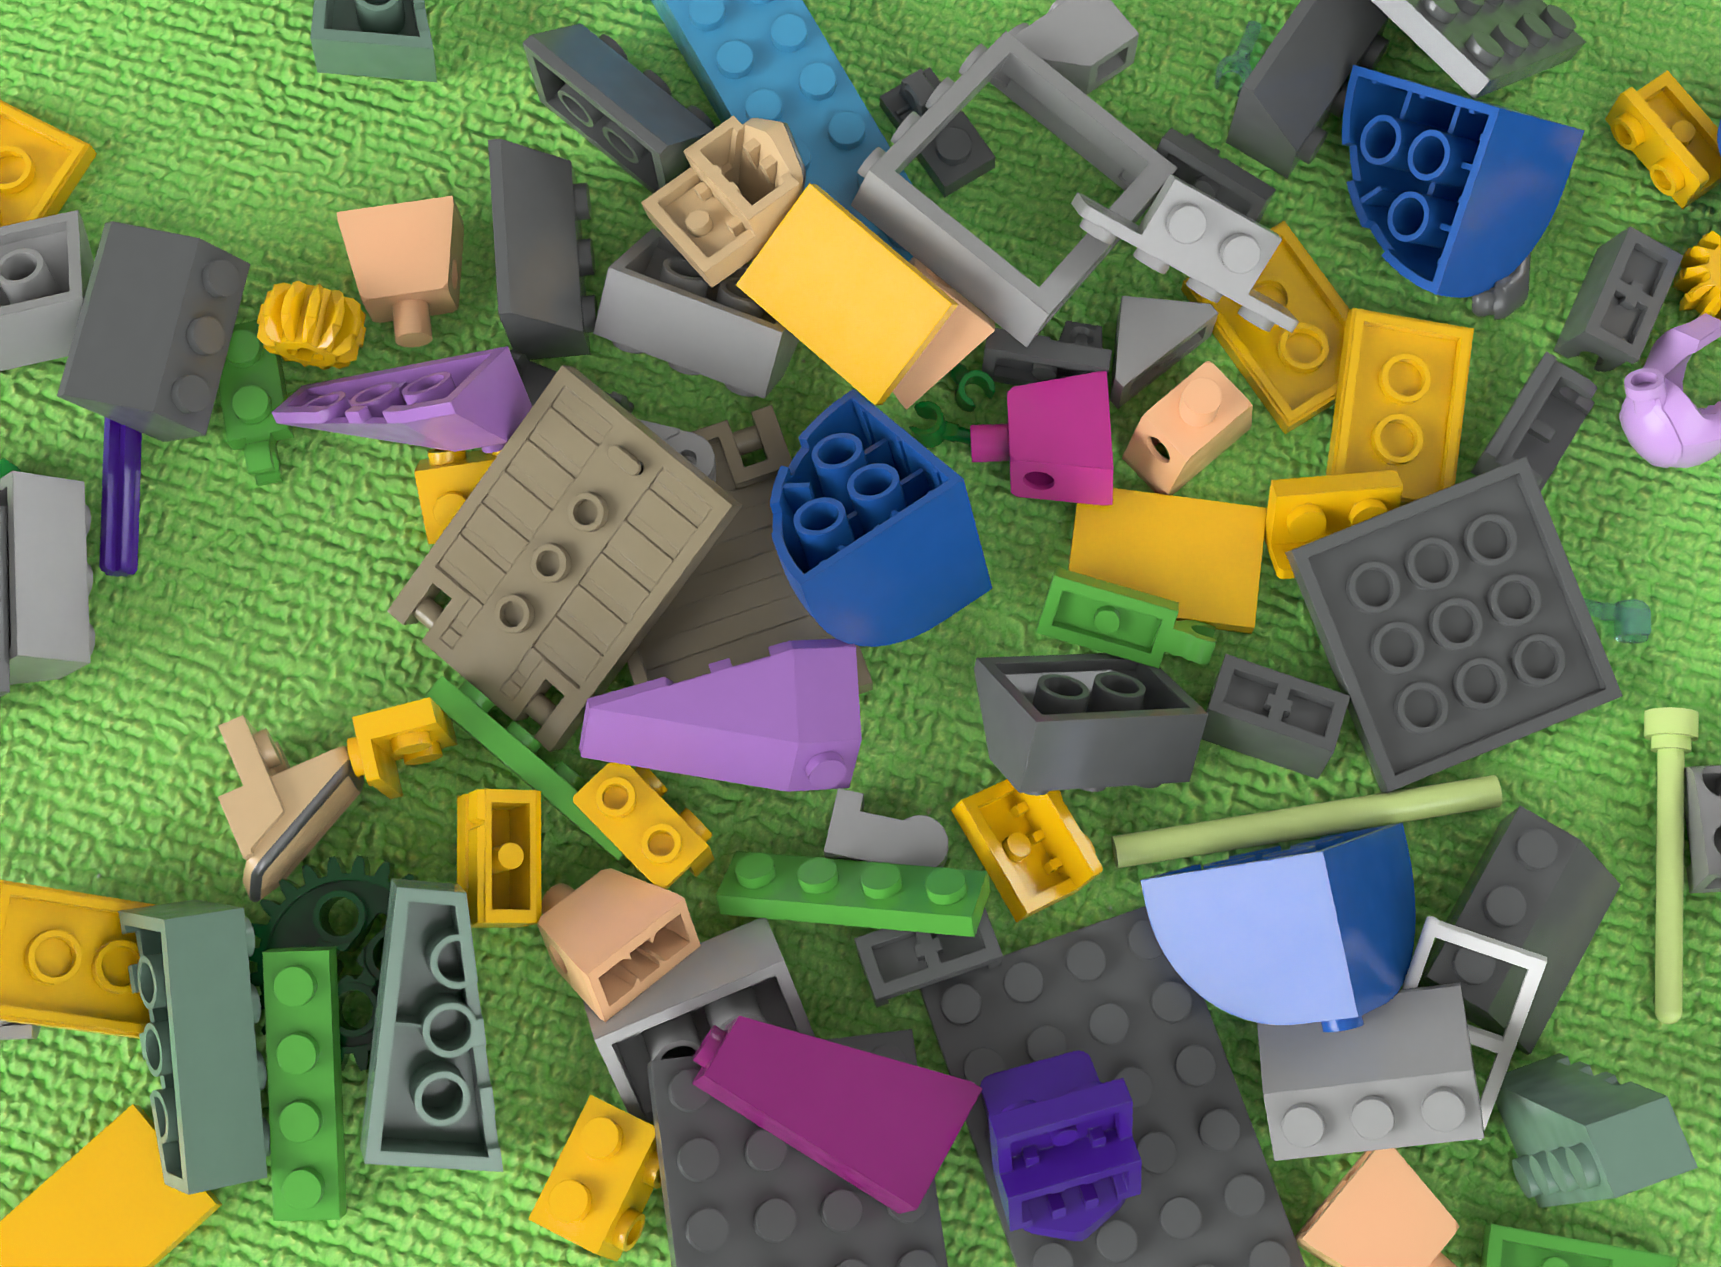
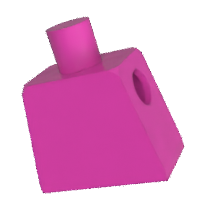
M1107 371L1092 372L1012 387L1007 391L1008 423L970 425L972 463L1009 461L1010 490L1016 497L1093 505H1112L1114 466Z

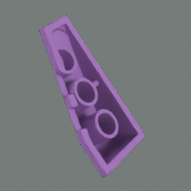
M505 346L302 385L272 411V415L277 424L454 452L481 447L484 453H493L503 449L532 408V404L509 347Z
M838 639L792 640L769 646L770 656L740 665L732 666L730 658L708 664L709 674L674 683L666 677H661L588 698L579 744L581 757L786 792L849 788L862 741L855 644H848Z

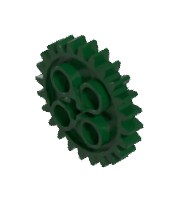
M357 855L351 873L346 872L341 858L329 857L327 876L323 877L313 865L306 864L302 866L304 886L300 887L289 879H281L279 881L281 891L286 898L282 904L269 899H262L260 901L261 907L271 918L268 924L251 923L254 935L260 938L261 942L259 948H255L253 955L248 957L249 961L257 962V972L250 974V982L254 986H260L262 993L259 996L261 1010H265L262 952L270 948L336 946L338 957L340 951H356L368 935L376 917L381 913L387 916L391 878L394 877L395 864L384 861L375 875L371 876L368 857ZM411 873L402 878L418 881V877ZM348 898L356 905L359 917L356 927L349 934L341 936L336 934L331 928L329 912L338 900ZM386 924L358 955L357 963L364 968L361 975H345L338 983L341 1071L344 1070L350 1054H354L360 1071L369 1069L382 962L381 952L384 944ZM337 958V975L339 976L344 968V964ZM356 990L365 993L373 1006L369 1022L360 1029L350 1026L342 1014V1005L345 998ZM265 1024L261 1030L263 1035H266Z

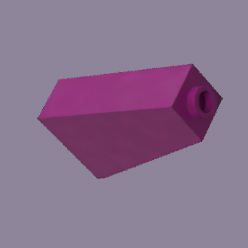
M738 1016L726 1025L724 1030L714 1025L693 1057V1061L702 1066L692 1082L693 1085L898 1214L918 1209L982 1091L981 1087L965 1079L743 1016Z

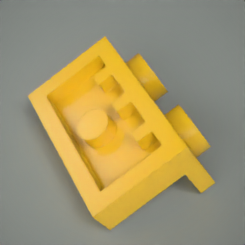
M1397 470L1271 480L1264 540L1276 576L1280 579L1295 578L1285 552L1400 507L1403 484Z
M431 697L354 716L352 720L356 736L347 739L348 755L355 775L357 777L365 775L368 785L370 787L373 786L389 799L403 796L396 760L404 759L405 765L424 764L441 758L443 756V748L458 745L452 720Z

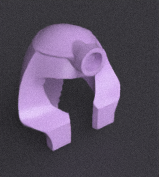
M1706 313L1691 322L1666 331L1653 344L1643 368L1629 373L1624 379L1626 398L1619 413L1621 426L1631 446L1653 466L1689 468L1701 465L1721 453V401H1718L1715 405H1709L1707 408H1697L1683 392V378L1687 363L1692 354L1721 337V320Z

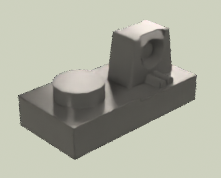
M930 67L924 71L919 69L902 79L900 85L881 95L880 107L897 130L911 112L914 111L919 116H922L928 110L925 104L941 82ZM960 111L916 156L944 198L995 168L996 158L963 111Z
M1171 128L1162 137L1156 150L1177 167L1173 174L1174 176L1258 223L1276 191L1270 185L1229 160L1220 158L1218 156L1220 153L1218 149H1213L1195 138V135L1192 133L1184 136Z
M1066 321L1059 341L1050 340V337L1037 335L1027 347L1006 330L995 328V331L986 339L982 371L987 373L994 382L1017 386L1098 371H1107L1108 375L1112 350L1103 349L1102 326Z

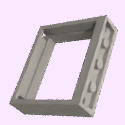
M1005 31L989 48L981 43L969 54L959 69V74L962 76L956 82L946 77L937 86L927 100L925 107L928 110L922 116L913 111L904 119L891 138V142L894 145L887 152L880 147L873 150L857 171L864 180L851 206L1027 347L1117 245L1121 238L1116 237L1113 244L1109 245L1087 233L1042 285L1038 287L899 174L988 82L1121 187L1124 192L1109 209L1133 223H1136L1151 206L1170 174L1173 175L1177 167L1009 32Z

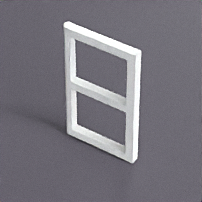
M1428 916L1402 989L1418 987L1435 937L1528 969L1503 1036L1467 1024L1472 1045L1497 1053L1480 1097L1485 1131L1547 964V957L1440 921L1436 917Z

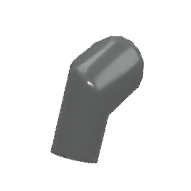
M1531 252L1508 277L1495 282L1493 288L1472 296V312L1476 316L1494 315V320L1505 319L1525 303L1529 292Z

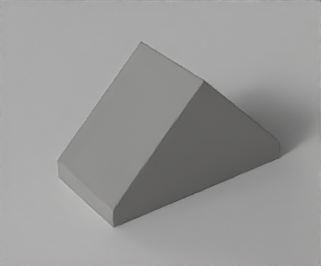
M1122 296L1116 322L1110 401L1116 408L1119 409L1211 337L1218 316L1216 309L1208 303Z

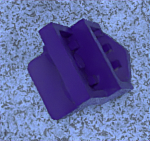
M1078 1050L993 1073L984 1077L981 1081V1099L990 1130L993 1174L1010 1232L1023 1228L1032 1234L1070 1241H1083L1122 1207L1126 1198L1141 1194L1142 1160L1132 1137L1133 1100L1124 1078L1105 1083L1100 1082L1090 1056L1086 1052Z

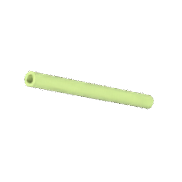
M1496 775L1117 835L1111 838L1116 867L1123 868L1501 807L1502 791Z

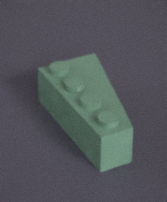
M314 0L310 39L317 73L437 82L434 48L424 0Z
M391 878L360 1149L365 1164L503 1172L495 1121L496 1112L493 1089L490 1083L486 1053L487 1044L484 1020L481 1014L477 985L478 976L467 893L459 884Z
M195 899L118 911L122 934L135 932L140 959L138 964L128 966L132 994L140 992L141 999L149 1010L150 1023H147L144 1032L139 1034L143 1060H146L151 1074L155 1077L160 1076L162 1089L152 1091L150 1102L164 1184L190 1195L268 1178L266 1157L271 1154L270 1126L262 1116L260 1090H263L266 1086L267 1072L263 1056L256 1050L254 1024L258 1023L260 1019L261 1004L258 991L250 982L248 959L254 953L255 935L250 920L245 917L244 908Z
M1561 1053L1511 1070L1505 1074L1495 1102L1518 1158L1512 1160L1517 1182L1527 1198L1535 1197L1539 1208L1617 1198L1698 1168L1670 1101L1664 1094L1631 1081L1621 1085L1617 1081L1616 1075L1606 1071L1593 1075L1590 1065L1581 1061L1570 1064L1568 1056Z

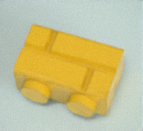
M477 789L469 792V794L457 797V884L467 893L471 928H520L538 924L542 916L541 791Z

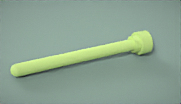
M1675 707L1652 708L1644 711V738L1651 741V751L1657 753L1655 1015L1664 1024H1674L1682 1016L1685 753L1692 751V741L1698 740L1699 712L1692 709Z

